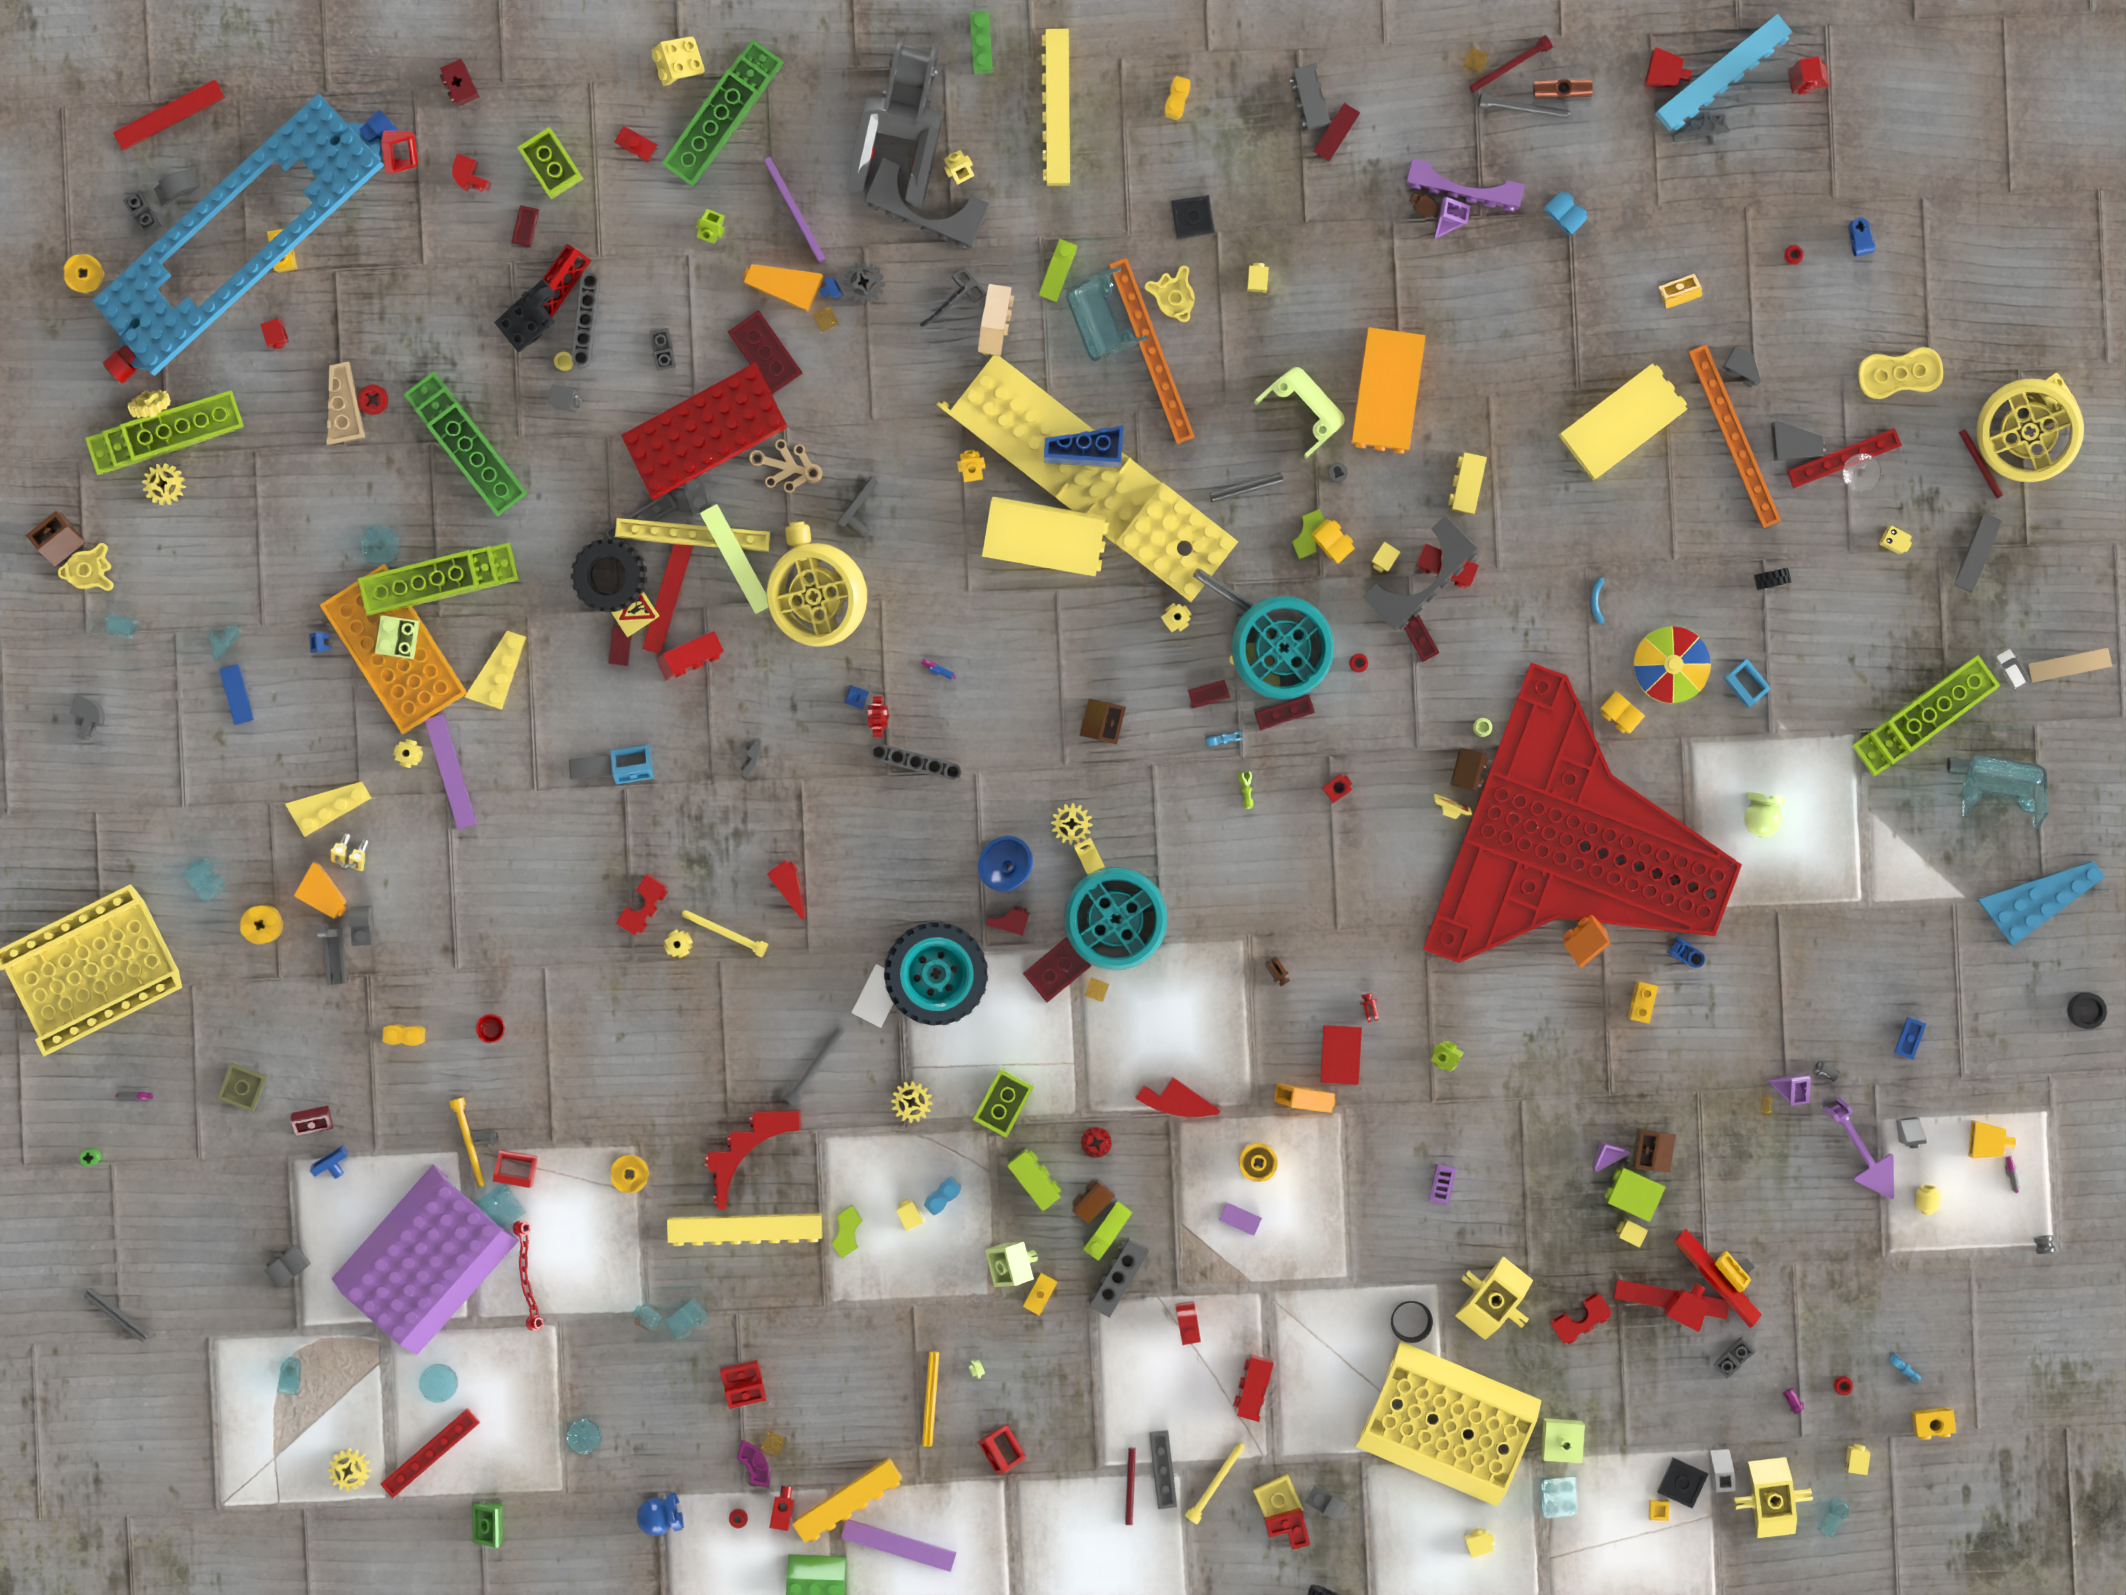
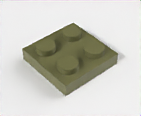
M232 1062L217 1099L254 1112L268 1076Z

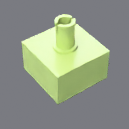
M1024 1242L1003 1243L985 1250L994 1287L1016 1286L1034 1279L1030 1263L1036 1262L1038 1257H1031L1037 1255L1034 1250L1026 1252Z
M1543 1418L1542 1459L1544 1461L1582 1463L1585 1424L1577 1420Z

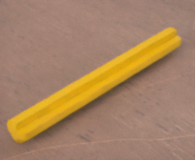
M930 1351L928 1358L922 1446L926 1447L932 1446L939 1364V1352Z

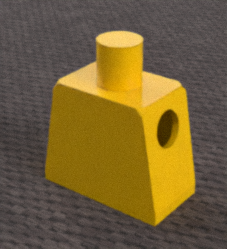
M1971 1120L1969 1157L2004 1156L2005 1148H2015L2016 1139L2015 1137H2007L2006 1129Z

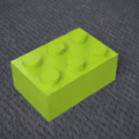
M550 127L517 147L551 199H554L584 179Z
M1000 1067L973 1120L1007 1138L1034 1085Z
M1025 1148L1009 1160L1007 1166L1040 1209L1044 1211L1061 1198L1062 1188L1056 1180L1051 1181L1047 1168L1037 1163L1038 1157L1032 1150L1028 1151Z

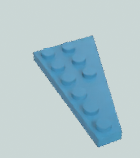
M2091 861L1977 900L2010 945L2013 946L2105 876L2095 862Z

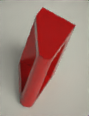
M384 130L381 145L385 173L393 174L417 167L418 158L414 132ZM407 140L410 159H396L394 144Z
M499 1150L492 1182L531 1188L534 1182L538 1156ZM503 1158L532 1163L529 1176L523 1177L500 1173Z
M1008 1424L977 1441L996 1475L1005 1473L1026 1458ZM1002 1432L1017 1455V1458L1006 1463L993 1440Z

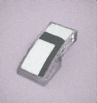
M2011 647L1994 656L1993 659L2004 673V678L2014 692L2031 683L2025 668Z

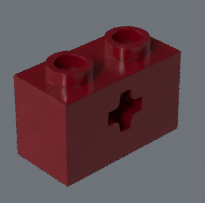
M462 59L440 68L442 72L440 78L444 86L448 85L450 89L447 93L452 103L455 102L458 106H462L479 98V94ZM457 80L460 81V87L456 86Z

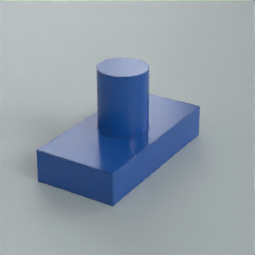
M342 1145L312 1164L310 1172L315 1177L328 1169L334 1179L340 1177L344 1171L338 1162L347 1157L348 1150Z

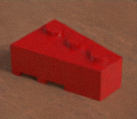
M1819 56L1800 59L1788 70L1792 94L1805 95L1810 93V90L1830 87L1826 64Z
M715 631L663 653L656 661L667 681L673 677L679 678L687 674L686 671L690 669L694 671L703 667L704 662L710 661L712 663L720 659V655L724 650Z
M1252 1354L1249 1359L1246 1358L1243 1370H1246L1245 1376L1240 1378L1238 1388L1241 1390L1239 1396L1236 1395L1233 1402V1407H1236L1237 1416L1256 1422L1260 1421L1261 1416L1259 1414L1262 1405H1264V1396L1274 1365L1273 1360Z

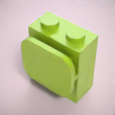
M1621 1166L1613 1174L1612 1180L1614 1182L1612 1187H1608L1605 1192V1201L1650 1222L1666 1187Z

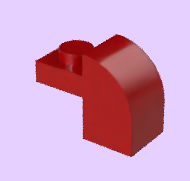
M457 154L452 167V175L455 182L467 192L470 185H472V189L483 192V189L489 191L491 183L488 180L474 176L478 162Z
M1194 1301L1175 1304L1182 1345L1201 1342Z

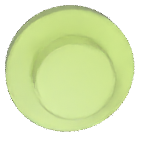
M1479 718L1473 724V731L1477 736L1486 737L1492 731V723L1486 718Z
M979 1360L970 1361L969 1370L973 1377L976 1376L978 1379L981 1378V1375L985 1374L982 1364Z

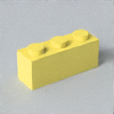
M1465 452L1462 454V457H1458L1456 467L1459 468L1458 476L1454 475L1452 486L1455 487L1454 494H1450L1448 505H1451V511L1470 515L1475 514L1487 457Z

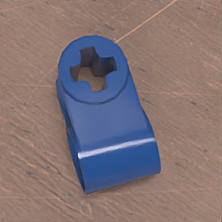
M1865 218L1853 220L1849 224L1848 230L1854 256L1857 257L1875 252V243L1869 222ZM1862 225V229H1856L1855 226Z
M1678 936L1675 938L1676 942L1671 950L1667 951L1674 958L1694 968H1699L1705 963L1704 954ZM1693 954H1698L1700 956V961L1698 964H1693L1691 962V956Z

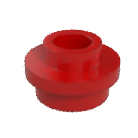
M1797 245L1789 246L1784 252V259L1792 265L1800 263L1804 256L1803 250ZM1795 252L1796 258H1791L1790 253Z
M1354 654L1349 660V666L1352 671L1361 673L1367 669L1368 659L1363 654ZM1358 659L1362 661L1360 667L1355 665V661Z
M1840 1376L1834 1381L1833 1387L1837 1394L1845 1396L1851 1393L1853 1383L1848 1377ZM1845 1382L1846 1387L1841 1389L1840 1384Z
M735 1509L730 1513L729 1523L732 1527L742 1528L747 1524L748 1515L744 1510ZM740 1516L742 1521L736 1522L735 1517Z

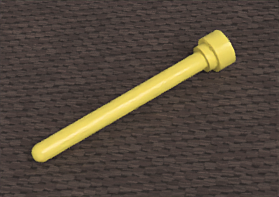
M687 910L682 912L684 918L753 949L752 951L755 952V955L761 958L768 948L769 944L766 942H754Z
M1240 1442L1236 1445L1197 1505L1186 1512L1185 1516L1195 1524H1198L1202 1518V1509L1244 1449L1243 1443Z

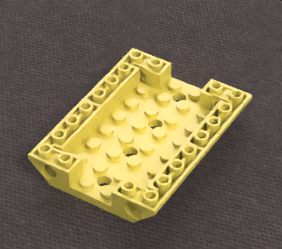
M1400 1340L1386 1372V1380L1373 1411L1369 1412L1355 1447L1497 1506L1507 1493L1537 1422L1542 1400ZM1395 1399L1402 1400L1401 1408L1394 1409L1392 1401ZM1430 1414H1436L1438 1420L1436 1423L1430 1424L1427 1422V1417ZM1471 1429L1473 1436L1470 1439H1465L1463 1437L1464 1430ZM1501 1444H1507L1509 1450L1507 1453L1501 1454L1498 1452V1447Z

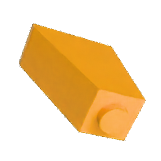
M313 862L294 896L333 919L339 916L342 917L347 909L345 906L347 903L346 899L322 866L317 862Z
M1277 1083L1274 1102L1292 1108L1332 1113V1108L1335 1104V1094L1322 1090Z

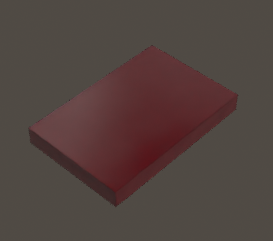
M1066 937L1023 972V975L1048 1003L1089 969L1091 965L1077 954L1070 944L1068 937Z

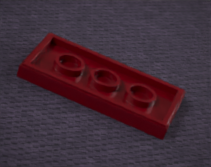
M759 310L728 331V334L751 365L756 362L772 395L803 374Z

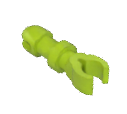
M1245 771L1246 778H1244V773L1239 772L1238 779L1243 787L1241 793L1244 794L1243 805L1246 809H1251L1254 806V800L1251 797L1252 787H1250L1252 774L1250 771Z

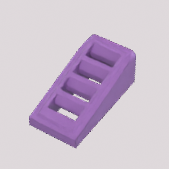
M1436 1164L1429 1202L1448 1205L1456 1172L1455 1167ZM1440 1171L1450 1173L1449 1177L1439 1175ZM1438 1179L1448 1180V1184L1440 1183ZM1440 1186L1445 1187L1447 1189L1446 1191L1437 1190L1436 1187ZM1435 1193L1445 1195V1199L1434 1197Z

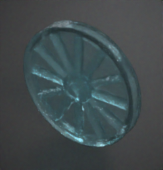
M589 1419L575 1421L567 1431V1442L571 1449L577 1453L587 1454L593 1452L601 1442L602 1434L599 1426Z

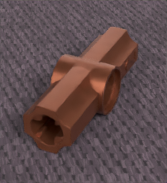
M1560 79L1533 82L1534 99L1592 97L1593 93L1592 79ZM1565 85L1568 90L1567 93H1561L1558 86Z

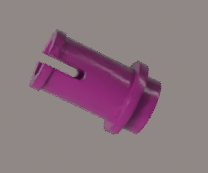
M1794 1388L1782 1393L1791 1407V1412L1793 1411L1794 1414H1797L1804 1410V1403L1800 1402Z

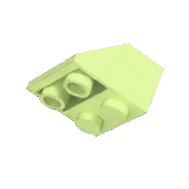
M381 615L375 654L414 659L420 621Z

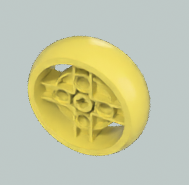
M2034 378L2013 381L1994 392L1981 409L1976 428L1977 443L1985 461L2000 475L2019 482L2043 481L2062 472L2078 454L2084 435L2083 417L2074 398L2059 385L2047 380ZM2034 392L2050 396L2063 408L2052 411L2041 403L2029 402L2026 393ZM2009 400L2012 409L2004 416L2000 432L1990 435L1991 422L1995 412L2005 401ZM2026 408L2029 413L2026 417H2020L2017 414L2018 410ZM2046 419L2054 420V425L2051 428H2045L2043 422ZM2070 426L2067 445L2061 454L2051 461L2048 452L2056 445L2060 429ZM2026 427L2035 428L2034 434L2029 435V433H2025L2024 431H2027ZM2014 433L2017 439L2014 442H2008L2005 439L2007 434ZM2034 444L2042 445V450L2039 453H2034L2031 451V447ZM2008 450L2019 458L2031 459L2034 468H2020L2004 461L1997 453Z
M804 544L788 551L775 564L767 584V603L773 620L788 637L808 646H829L847 638L862 621L867 604V588L861 570L843 551L826 544ZM820 560L833 566L843 579L840 580L834 572L821 567ZM796 564L798 574L791 582L789 593H786L788 575ZM810 572L814 576V581L809 577ZM832 587L836 589V595L833 594ZM798 595L802 598V603L798 601ZM845 597H848L846 616L838 626L835 617L841 611ZM794 610L801 619L813 623L814 630L803 625L794 616L792 611ZM820 610L824 612V618L820 615Z

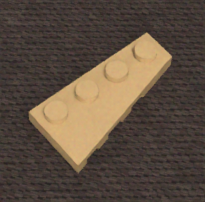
M350 362L329 365L327 445L365 438Z

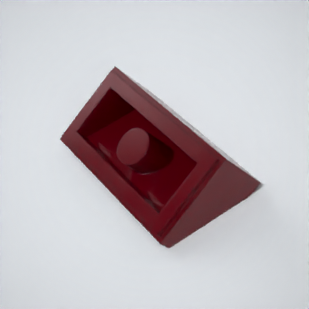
M329 1106L293 1112L291 1114L290 1122L295 1136L333 1129Z

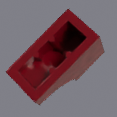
M1015 906V909L1011 908L1010 912L1003 917H988L986 925L1023 936L1029 913L1026 912V908Z

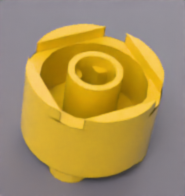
M268 905L251 907L241 918L240 932L249 942L254 944L272 942L281 935L284 924L281 914L277 909ZM260 921H263L265 928H260Z
M1261 1141L1247 1144L1241 1150L1238 1157L1241 1172L1251 1181H1267L1276 1172L1278 1165L1277 1156L1268 1144ZM1255 1158H1258V1159H1261V1158H1262V1160H1261L1262 1165H1260V1166H1258V1164L1253 1165V1164L1255 1163V1160H1254V1159H1255Z

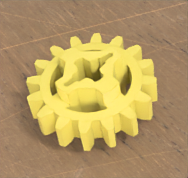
M147 390L135 399H132V402H129L127 407L132 417H154L163 409H167L171 400L166 391L152 390L148 392Z
M164 463L163 468L160 464H156V469L150 467L151 473H145L144 475L147 477V480L142 481V483L147 485V487L143 488V491L149 492L146 497H153V503H157L159 500V505L163 506L165 501L168 505H172V499L179 501L177 495L183 496L180 490L186 488V486L181 485V482L185 481V478L179 477L182 472L179 470L175 472L176 467L171 466L169 468V465ZM165 472L171 473L174 478H168ZM163 481L167 482V484L164 486L165 488L161 487ZM154 491H160L163 497H159Z
M1072 803L1071 808H1068L1064 804V810L1058 808L1059 814H1053L1056 821H1052L1051 824L1056 825V827L1052 829V832L1057 831L1056 838L1063 837V843L1067 839L1070 845H1072L1073 840H1076L1078 844L1080 843L1079 838L1086 840L1084 834L1091 833L1088 827L1093 826V824L1088 823V820L1092 817H1086L1085 814L1088 810L1081 811L1082 805L1075 808L1074 803ZM1069 811V816L1065 820H1060V817ZM1076 812L1083 816L1084 821H1079L1076 818ZM1070 818H1073L1074 822L1080 823L1081 825L1074 826L1073 829H1070L1068 825L1062 823L1069 822ZM1059 827H1065L1068 831V836L1064 835ZM1078 828H1084L1081 834L1075 836V831Z
M912 1081L911 1085L904 1082V1088L898 1086L899 1093H893L896 1099H892L891 1102L896 1103V1105L892 1107V1110H898L896 1116L902 1115V1121L909 1118V1122L912 1123L913 1119L916 1118L917 1122H920V1116L923 1118L927 1117L925 1111L931 1112L928 1105H932L933 1101H929L928 1098L932 1097V1094H926L928 1087L922 1089L921 1082L918 1086H915V1081ZM914 1089L911 1094H903L906 1090ZM920 1092L924 1096L925 1104L920 1101ZM914 1097L918 1105L913 1104L911 1107L907 1099L911 1100ZM899 1100L905 1105L904 1111L900 1107ZM913 1110H921V1112L917 1114H910Z
M351 1448L347 1450V1453L341 1450L340 1455L336 1453L333 1456L335 1460L329 1462L332 1467L327 1469L328 1472H332L329 1479L334 1478L333 1485L340 1484V1490L343 1487H346L347 1491H350L351 1487L357 1490L358 1484L363 1486L365 1484L364 1480L369 1478L366 1474L371 1470V1468L366 1467L369 1461L363 1460L365 1454L358 1455L359 1450H356L354 1453H352ZM343 1458H350L347 1462L340 1461ZM351 1464V1469H350V1470H351L352 1472L347 1476V1474H348V1472H347V1471H348L347 1467ZM351 1478H358L354 1482H348Z

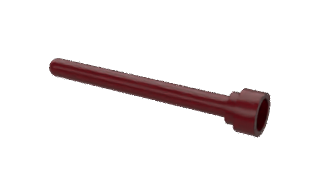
M1546 35L1540 37L1535 46L1470 85V91H1477L1536 53L1549 51L1553 48L1551 41Z

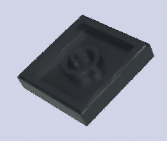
M1209 195L1171 200L1177 239L1215 234Z
M1672 1457L1657 1492L1693 1509L1709 1474Z

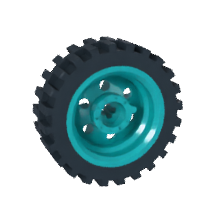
M930 922L908 929L895 940L896 942L888 951L887 959H885L884 979L891 1001L904 1015L921 1024L944 1026L960 1021L961 1018L969 1015L976 1005H979L980 999L986 991L988 964L983 950L968 932L952 924ZM938 952H944L945 957L943 959L938 958ZM921 956L926 957V962L923 964L919 962V957ZM953 965H956L958 967V971L956 973H953L951 971V967ZM934 968L941 972L936 979L930 975ZM915 975H920L921 980L919 982L914 981L913 977ZM947 984H951L953 986L951 991L946 990L945 987ZM930 988L934 990L932 996L927 994V990Z

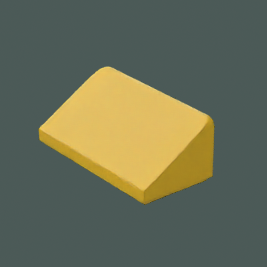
M1695 274L1658 287L1666 309L1702 296V287Z

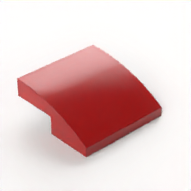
M758 1360L720 1368L729 1409L767 1400Z

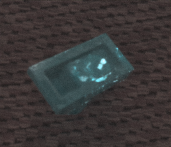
M237 625L228 626L222 634L223 638L215 632L209 631L212 655L215 660L221 661L243 629Z

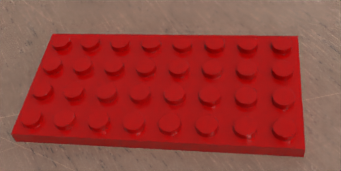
M755 362L627 431L621 437L652 500H655L788 428V425Z

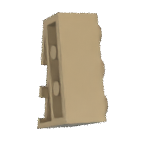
M989 284L980 328L978 352L1001 356L1004 335H1008L1009 324H1006V322L1011 319L1012 310H1009V307H1013L1014 296L1011 295L1012 287Z

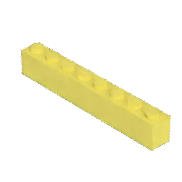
M1046 29V35H1042V46H1046V54H1042V66H1046V73H1042V85H1046V92H1042V104H1046V112H1042V121L1046 123V131H1043V142H1047V150H1043V162H1047V169H1043V181H1047V186H1070L1069 29Z
M822 1213L669 1217L667 1219L668 1243H673V1246H683L684 1242H692V1245H703V1242H711V1245H721L723 1241H730V1244H742V1241H749L750 1244H759L761 1240H768L769 1243H780V1240H788V1243H797L799 1239H807V1242H818V1239L823 1237Z

